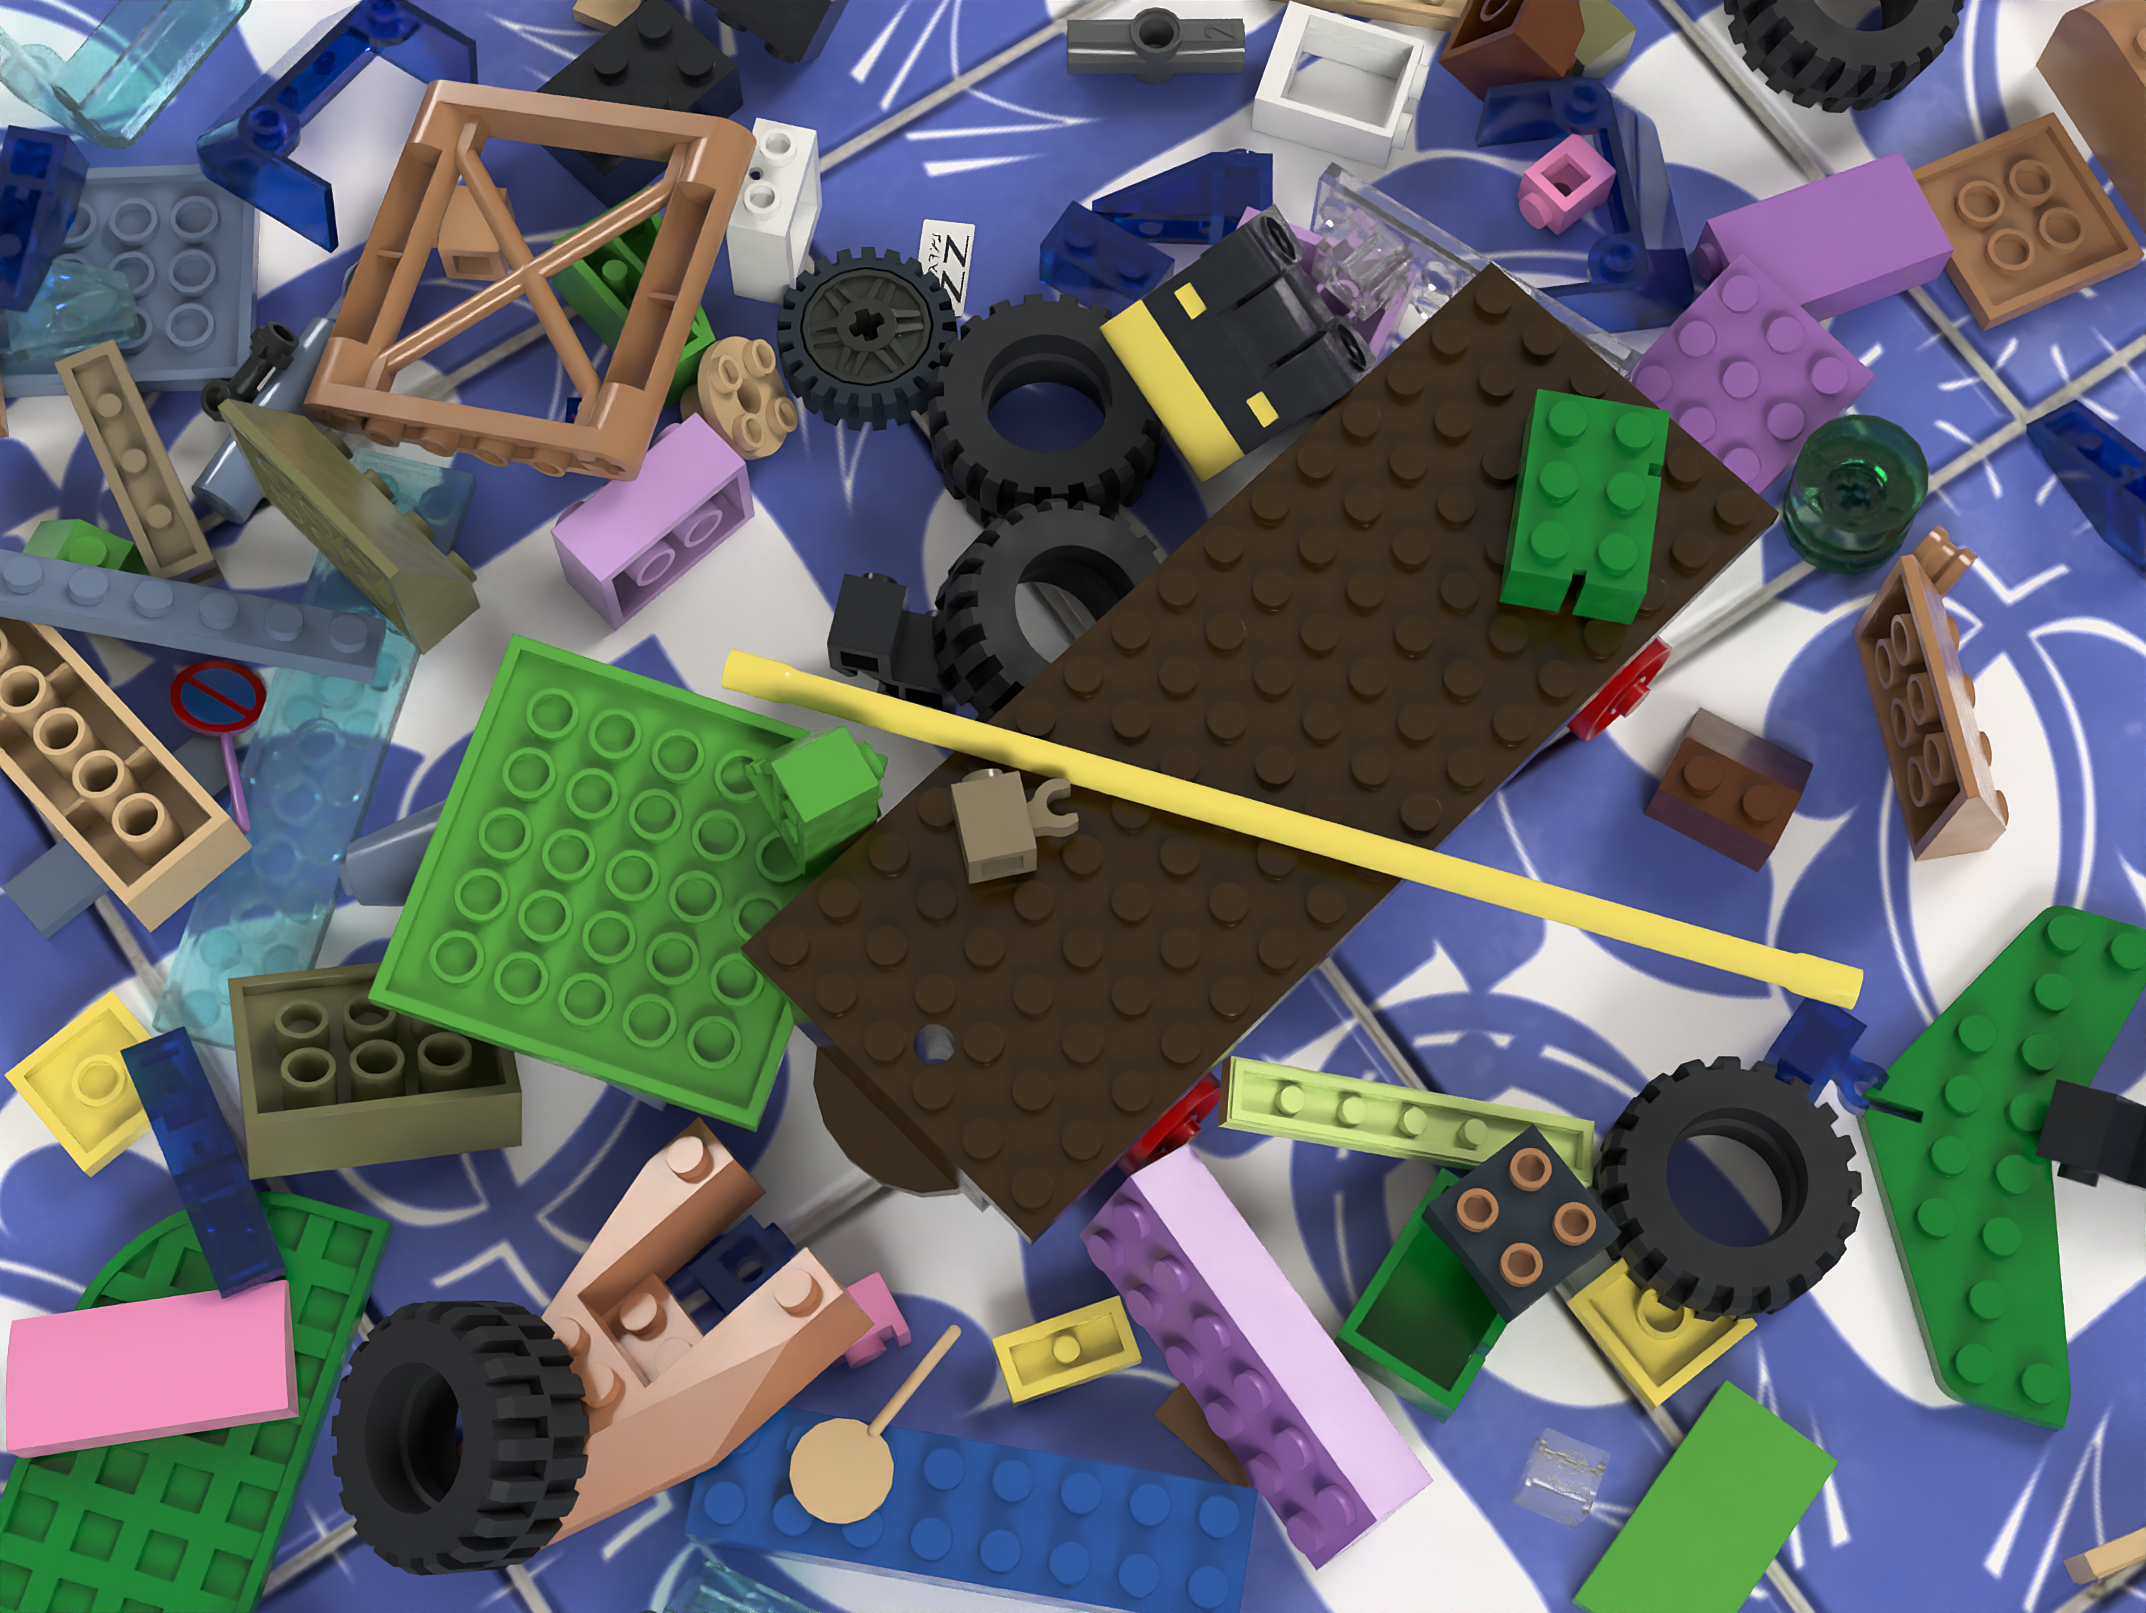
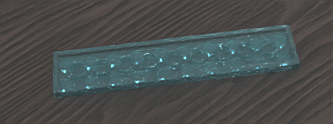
M355 447L353 458L350 462L362 474L368 469L376 472L394 494V498L390 502L403 515L409 510L416 512L433 531L436 539L432 543L445 556L451 551L455 552L477 488L474 474ZM318 551L300 604L386 619ZM387 619L386 635L373 684L277 667L240 772L251 826L250 831L243 835L252 845V848L198 892L151 1025L158 1033L235 1051L228 978L315 969L342 889L338 871L339 859L346 857L348 844L359 838L421 654ZM231 799L226 813L236 824Z

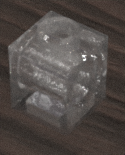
M1359 207L1317 244L1311 275L1364 322L1380 307L1385 311L1393 308L1407 293L1411 285L1408 281V276L1414 254L1362 207Z
M1546 1427L1532 1442L1510 1502L1574 1529L1588 1519L1611 1454Z

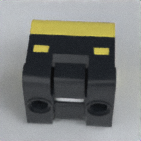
M1275 203L1200 254L1201 258L1099 327L1201 482L1218 474L1302 418L1311 417L1355 387L1378 362V359L1349 315L1333 317L1334 315L1299 264L1302 259L1301 254L1306 250Z

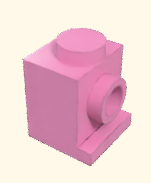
M1575 131L1524 171L1517 197L1520 199L1519 209L1521 214L1533 227L1542 229L1547 225L1558 236L1593 207L1599 208L1607 201L1617 171Z
M879 1271L846 1287L847 1291L875 1325L831 1363L834 1368L845 1362H848L851 1369L867 1364L887 1350L883 1342L892 1337L895 1338L899 1348L912 1342L910 1329Z

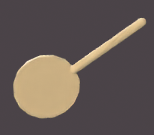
M951 1325L869 1426L859 1420L835 1418L817 1424L801 1437L791 1456L789 1477L796 1499L809 1514L826 1523L849 1524L867 1518L883 1504L892 1487L894 1463L888 1444L880 1436V1433L960 1336L961 1329L959 1326Z

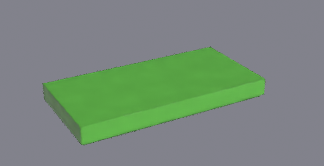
M1727 1379L1724 1380L1571 1599V1602L1586 1613H1738L1839 1461Z

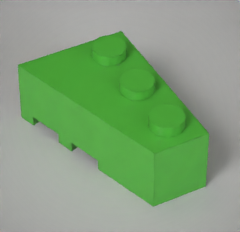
M651 185L553 242V246L646 190ZM659 212L552 277V285L613 353L662 221ZM701 303L664 402V410L680 401L687 387L698 383V370L702 356L707 348L716 342Z
M846 725L810 731L742 766L805 879L829 867L877 823V818L882 816L878 799L883 797V793L877 781L884 777L882 766L869 743L863 740L856 744Z

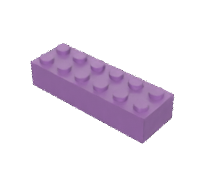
M1189 1143L1129 1176L1079 1234L1087 1246L1093 1263L1109 1277L1126 1301L1132 1318L1148 1332L1165 1356L1171 1373L1187 1387L1204 1411L1212 1431L1226 1442L1245 1469L1251 1486L1254 1489H1258V1493L1265 1497L1286 1527L1292 1544L1306 1555L1316 1571L1373 1532L1434 1482L1428 1471Z

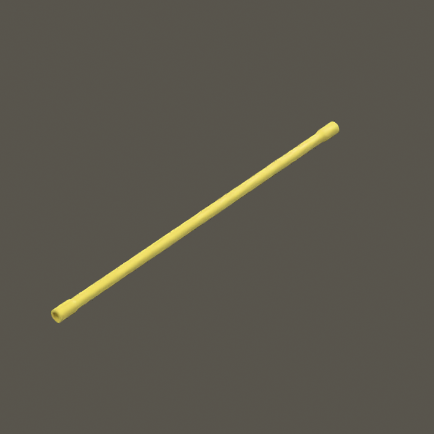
M734 648L729 653L725 663L721 682L722 688L775 703H791L1053 779H1068L1074 785L1782 986L1794 994L1846 1009H1853L1860 993L1863 970L1806 953L1793 954L802 672L787 663Z

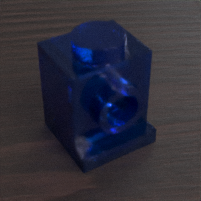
M750 1214L688 1268L694 1281L725 1316H728L798 1253V1250L774 1222L763 1228ZM750 1261L761 1264L763 1273L754 1282H744L738 1277L739 1270L743 1264Z

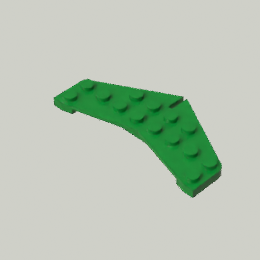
M2055 905L2044 909L1858 1099L1862 1102L1917 1117L1916 1122L1864 1106H1860L1855 1111L1938 1388L1954 1401L2056 1432L2065 1428L2071 1399L2052 1161L2038 1157L2035 1154L2057 1079L2087 1087L2090 1086L2146 985L2145 928L2064 905Z

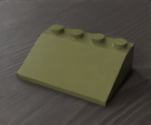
M229 398L217 406L259 491L423 656L481 607L472 585L477 581V577L470 566L454 551L445 556L432 543L436 539L433 531L416 512L409 510L403 515L390 502L394 498V494L388 485L372 469H368L362 474L349 461L353 458L351 450L332 429L328 428L321 433L305 416Z
M382 962L228 978L250 1180L522 1146V1091L514 1051L371 1004L368 995Z

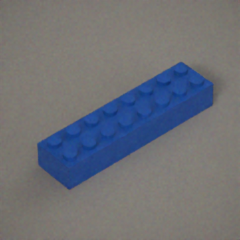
M782 1407L720 1463L696 1475L684 1531L688 1539L695 1544L1089 1613H1240L1258 1489L887 1425L880 1433V1436L888 1444L894 1463L892 1487L885 1501L865 1519L849 1524L826 1523L809 1514L796 1499L789 1477L791 1456L801 1437L817 1424L835 1418H851ZM859 1420L860 1422L868 1426L872 1423L868 1421Z

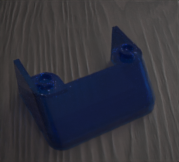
M360 0L320 20L200 134L196 144L200 169L212 182L329 253H332L339 246L332 184L288 158L300 144L301 130L377 56L426 85L433 80L478 84L476 41L407 0Z
M1579 76L1488 87L1475 137L1477 148L1569 137L1571 134H1592L1595 150L1616 170L1607 199L1615 234L1599 239L1592 246L1586 262L1589 282L1532 289L1530 296L1578 338L1670 327L1691 305L1694 298V284L1659 136L1653 120L1602 83L1589 77Z

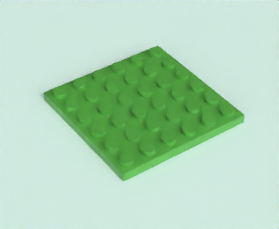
M513 633L368 995L370 1003L757 1132L795 1024L789 1002L742 956L740 947L827 868L806 879L804 878L742 766L810 731ZM875 753L885 773L888 765V756ZM883 778L877 780L879 785L881 784Z

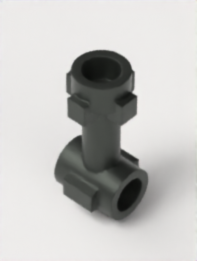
M273 320L268 321L265 326H258L250 336L253 343L249 348L252 350V353L230 382L222 379H213L204 386L200 397L203 411L214 422H225L217 406L227 398L251 404L259 393L257 387L273 367L277 370H286L294 360L291 354L298 347L299 340L288 327Z

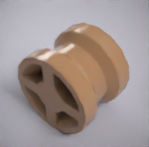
M1941 525L1936 526L1912 552L1942 599L1978 558V555L1969 548L1959 549L1950 542L1949 532Z

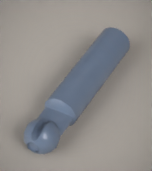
M359 261L346 270L341 283L342 294L326 317H313L298 337L299 345L291 354L294 360L286 370L275 369L251 404L305 416L313 425L316 421L304 413L302 405ZM229 433L191 487L194 495L203 504L222 517L238 524L246 522L264 496L259 491L231 433Z

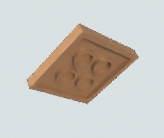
M2054 112L1911 171L1954 249L1944 268L1983 331L2136 267L2145 255Z

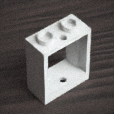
M1289 1L1255 96L1251 129L1385 169L1392 148L1403 150L1414 116L1405 113L1409 98L1420 101L1430 70L1429 66L1420 64L1425 40ZM1306 52L1397 79L1382 127L1286 99L1302 53Z
M756 118L752 134L757 140V146L726 229L734 295L783 306V298L788 288L796 290V278L803 272L822 208L817 131ZM755 171L760 172V179L752 180L749 175Z

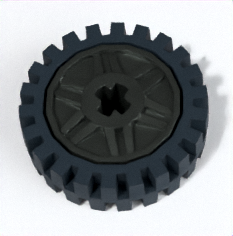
M861 247V258H852L849 248L837 251V262L831 264L826 256L814 262V274L812 275L807 270H804L796 278V290L788 288L783 298V309H779L777 319L779 358L785 379H788L790 389L797 399L802 397L805 408L815 415L821 410L825 422L837 426L840 419H845L848 429L856 431L862 430L863 422H872L873 431L887 430V420L893 418L897 425L901 426L910 422L911 411L916 410L921 416L929 410V384L932 371L940 366V352L947 341L951 338L958 339L955 311L952 309L951 298L946 288L941 290L939 278L931 270L923 274L922 263L912 257L905 264L901 263L900 252L886 249L884 258H877L875 247ZM864 336H871L872 340L865 341Z

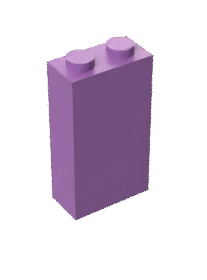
M1899 151L1706 220L1694 251V257L1701 276L1707 281L1711 280L1713 283L1743 253L1811 317L1820 322L1938 279L1954 249Z

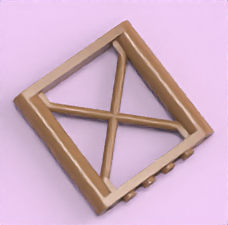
M448 80L431 81L427 86L303 402L302 410L306 415L322 425L342 432L364 435L371 441L386 447L396 448L399 447L401 442L419 445L426 451L442 457H453L455 452L472 454L478 459L498 467H507L510 461L530 465L541 473L555 477H562L568 471L619 481L636 480L757 146L755 136L744 126L722 117ZM489 137L668 162L669 164L662 180L534 258L482 163L480 156ZM461 174L513 271L396 343ZM667 207L602 383L547 280ZM526 294L582 398V402L574 424L390 393L398 371Z

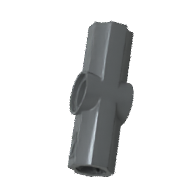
M1153 7L1141 11L1134 19L1067 20L1068 74H1133L1136 79L1143 83L1158 85L1173 79L1177 73L1244 72L1245 23H1243V18L1179 19L1175 13L1168 9ZM1157 44L1163 46V48H1150L1147 45Z

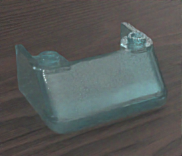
M120 0L67 63L57 52L46 45L24 44L20 46L0 26V82L18 99L92 144L102 148L124 149L133 145L143 135L246 13L252 0Z

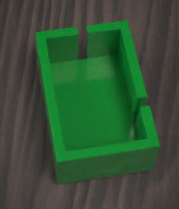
M1537 389L1525 425L1499 602L1559 612L1572 581V574L1583 575L1584 578L1573 602L1572 615L1632 624L1647 590L1661 477L1658 476L1664 462L1670 411Z
M1442 1167L1337 1334L1334 1343L1349 1364L1444 1424L1456 1410L1484 1364L1485 1357L1493 1349L1507 1324L1493 1308L1487 1296L1463 1263L1435 1235L1421 1217L1430 1202L1461 1180Z

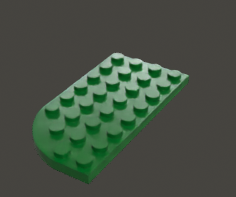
M274 1191L248 1192L219 1197L188 1207L148 1228L124 1246L89 1284L74 1311L287 1280L290 1291L299 1417L24 1459L17 1456L0 1500V1613H256L394 1230L392 1223L296 1194Z

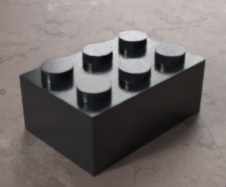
M666 0L646 1L535 91L537 93L709 115L725 119L743 106L738 66ZM541 145L608 209L639 192L666 170L669 164L668 162Z

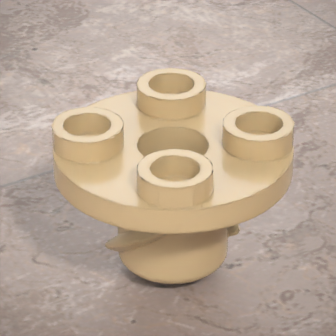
M737 336L713 343L702 356L698 370V383L687 387L681 396L680 411L683 422L696 412L742 459L756 460L775 453L783 444L787 433L793 432L798 424L797 410L792 401L787 398L782 379L775 367L776 358L771 346L762 339L750 341Z

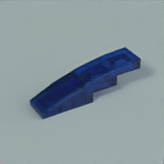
M185 1026L120 1050L222 1300L287 1273L282 1255Z

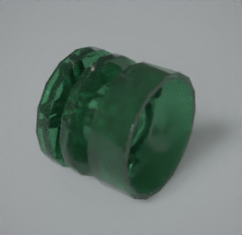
M1851 414L1827 421L1808 436L1797 457L1791 479L1782 499L1781 524L1789 545L1807 563L1831 574L1859 575L1882 567L1899 553L1928 492L1929 466L1920 445L1901 426L1879 416ZM1848 504L1854 506L1849 510V512L1844 510V508H1846Z

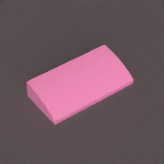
M287 1280L12 1320L6 1371V1445L8 1452L22 1459L299 1417L290 1291Z

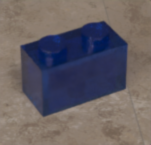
M1074 200L1040 244L1039 280L1064 295L1078 297V303L1089 310L1093 303H1097L1112 311L1111 319L1174 276V258Z

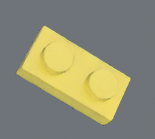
M1119 1295L992 1339V1346L1013 1407L1140 1364L1142 1360Z

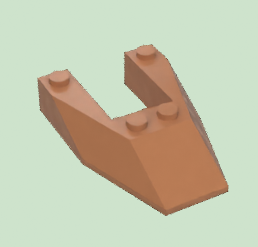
M700 1117L694 1120L647 1161L541 1316V1319L555 1331L552 1339H560L574 1359L569 1366L572 1374H578L582 1379L586 1393L585 1397L580 1398L582 1413L589 1415L590 1435L584 1436L583 1454L589 1455L586 1473L582 1478L577 1479L575 1490L580 1494L570 1514L567 1517L559 1518L563 1524L561 1529L546 1546H541V1549L716 1466L875 1325L842 1283L805 1247L706 1335L703 1333L666 1285L665 1281L767 1192L735 1153ZM463 1440L457 1448L459 1464L462 1458Z

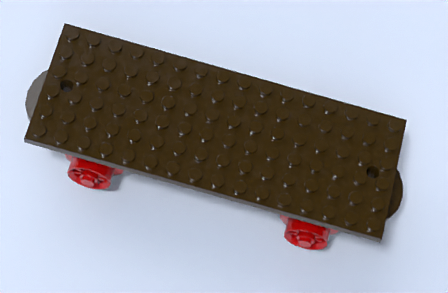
M1491 262L986 724L1437 852L1565 726L1585 743L1603 732L1620 715L1627 718L1651 692L1647 685L1660 671L1671 654L1672 647L1659 635L1774 524L1779 512L1669 417L1664 462L1658 476L1661 477L1647 590L1632 624L1572 615L1573 602L1584 578L1583 575L1572 574V581L1559 612L1499 602L1525 425L1537 389L1654 409L1660 408ZM955 751L743 944L740 949L742 956L789 1002L794 1024L817 1046L813 1080L814 1091L824 1126L846 1158L882 1186L921 1198L959 1195L962 1192L982 1213L991 1205L1032 1246L1115 1164L1129 1177L1187 1143L1191 1145L1203 1130L1199 1124L1220 1100L1221 1082L1211 1071L1395 893L1407 879L1070 783V797L1053 800L1047 808L1057 816L1077 813L1079 819L1078 830L1063 837L1051 835L1035 837L1037 845V870L969 884L952 810L951 785L962 783V779L965 776L983 769H999L1003 774L1019 771L1026 802L1028 803L1034 798L1037 789L1043 783L1053 778ZM935 1058L946 1060L943 1063L939 1064L925 1063L926 1061Z

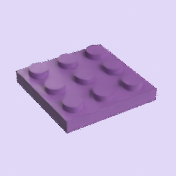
M1743 253L1715 279L1623 375L1626 380L1661 410L1670 411V418L1761 497L1877 380L1874 373Z

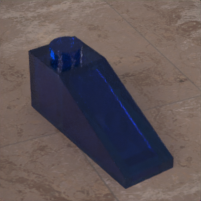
M8 125L0 155V308L28 313L76 219L90 163L68 135Z
M1245 148L1232 149L1228 152H1211L1092 201L1090 241L1215 245L1236 230L1247 206L1262 212L1273 205V153H1256Z
M2077 399L2026 424V434L2103 541L2143 573L2146 572V452Z

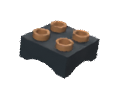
M1534 1124L1430 1202L1421 1215L1435 1235L1451 1249L1467 1268L1487 1296L1493 1308L1506 1324L1518 1317L1561 1281L1611 1245L1621 1233Z

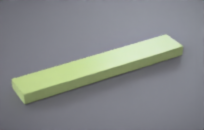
M1230 1056L1222 1061L1218 1127L1473 1171L1534 1124L1585 1188L1592 1186L1594 1121Z

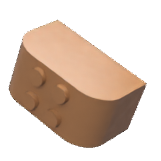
M2094 0L2072 9L2062 16L2038 59L2036 67L2146 234V0Z

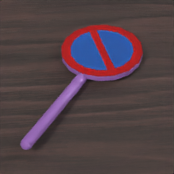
M209 660L192 664L181 671L171 684L169 704L176 719L188 729L205 736L219 737L236 824L243 834H247L251 826L232 736L244 733L258 724L266 710V691L261 680L249 669L235 663Z

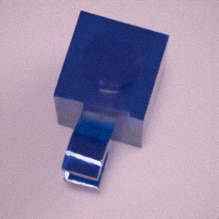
M1805 997L1763 1059V1062L1777 1066L1776 1079L1788 1084L1794 1076H1797L1812 1088L1805 1096L1813 1104L1816 1103L1832 1080L1836 1085L1837 1098L1841 1106L1850 1114L1858 1117L1864 1116L1871 1103L1857 1094L1854 1083L1865 1081L1881 1091L1890 1078L1887 1072L1879 1065L1866 1062L1851 1053L1867 1025L1836 1005Z

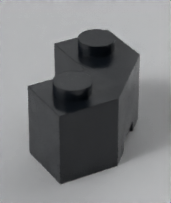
M844 573L827 640L830 668L848 678L857 676L858 671H861L879 681L876 693L953 715L956 714L958 702L950 691L957 684L952 674L941 675L936 656L944 649V644L936 643L932 639V620L941 611L930 610L925 614L909 611L907 586L899 585L896 580L887 575L864 573L859 577Z
M2057 1079L2035 1155L2060 1164L2056 1176L2096 1188L2099 1177L2146 1191V1106L2118 1094Z

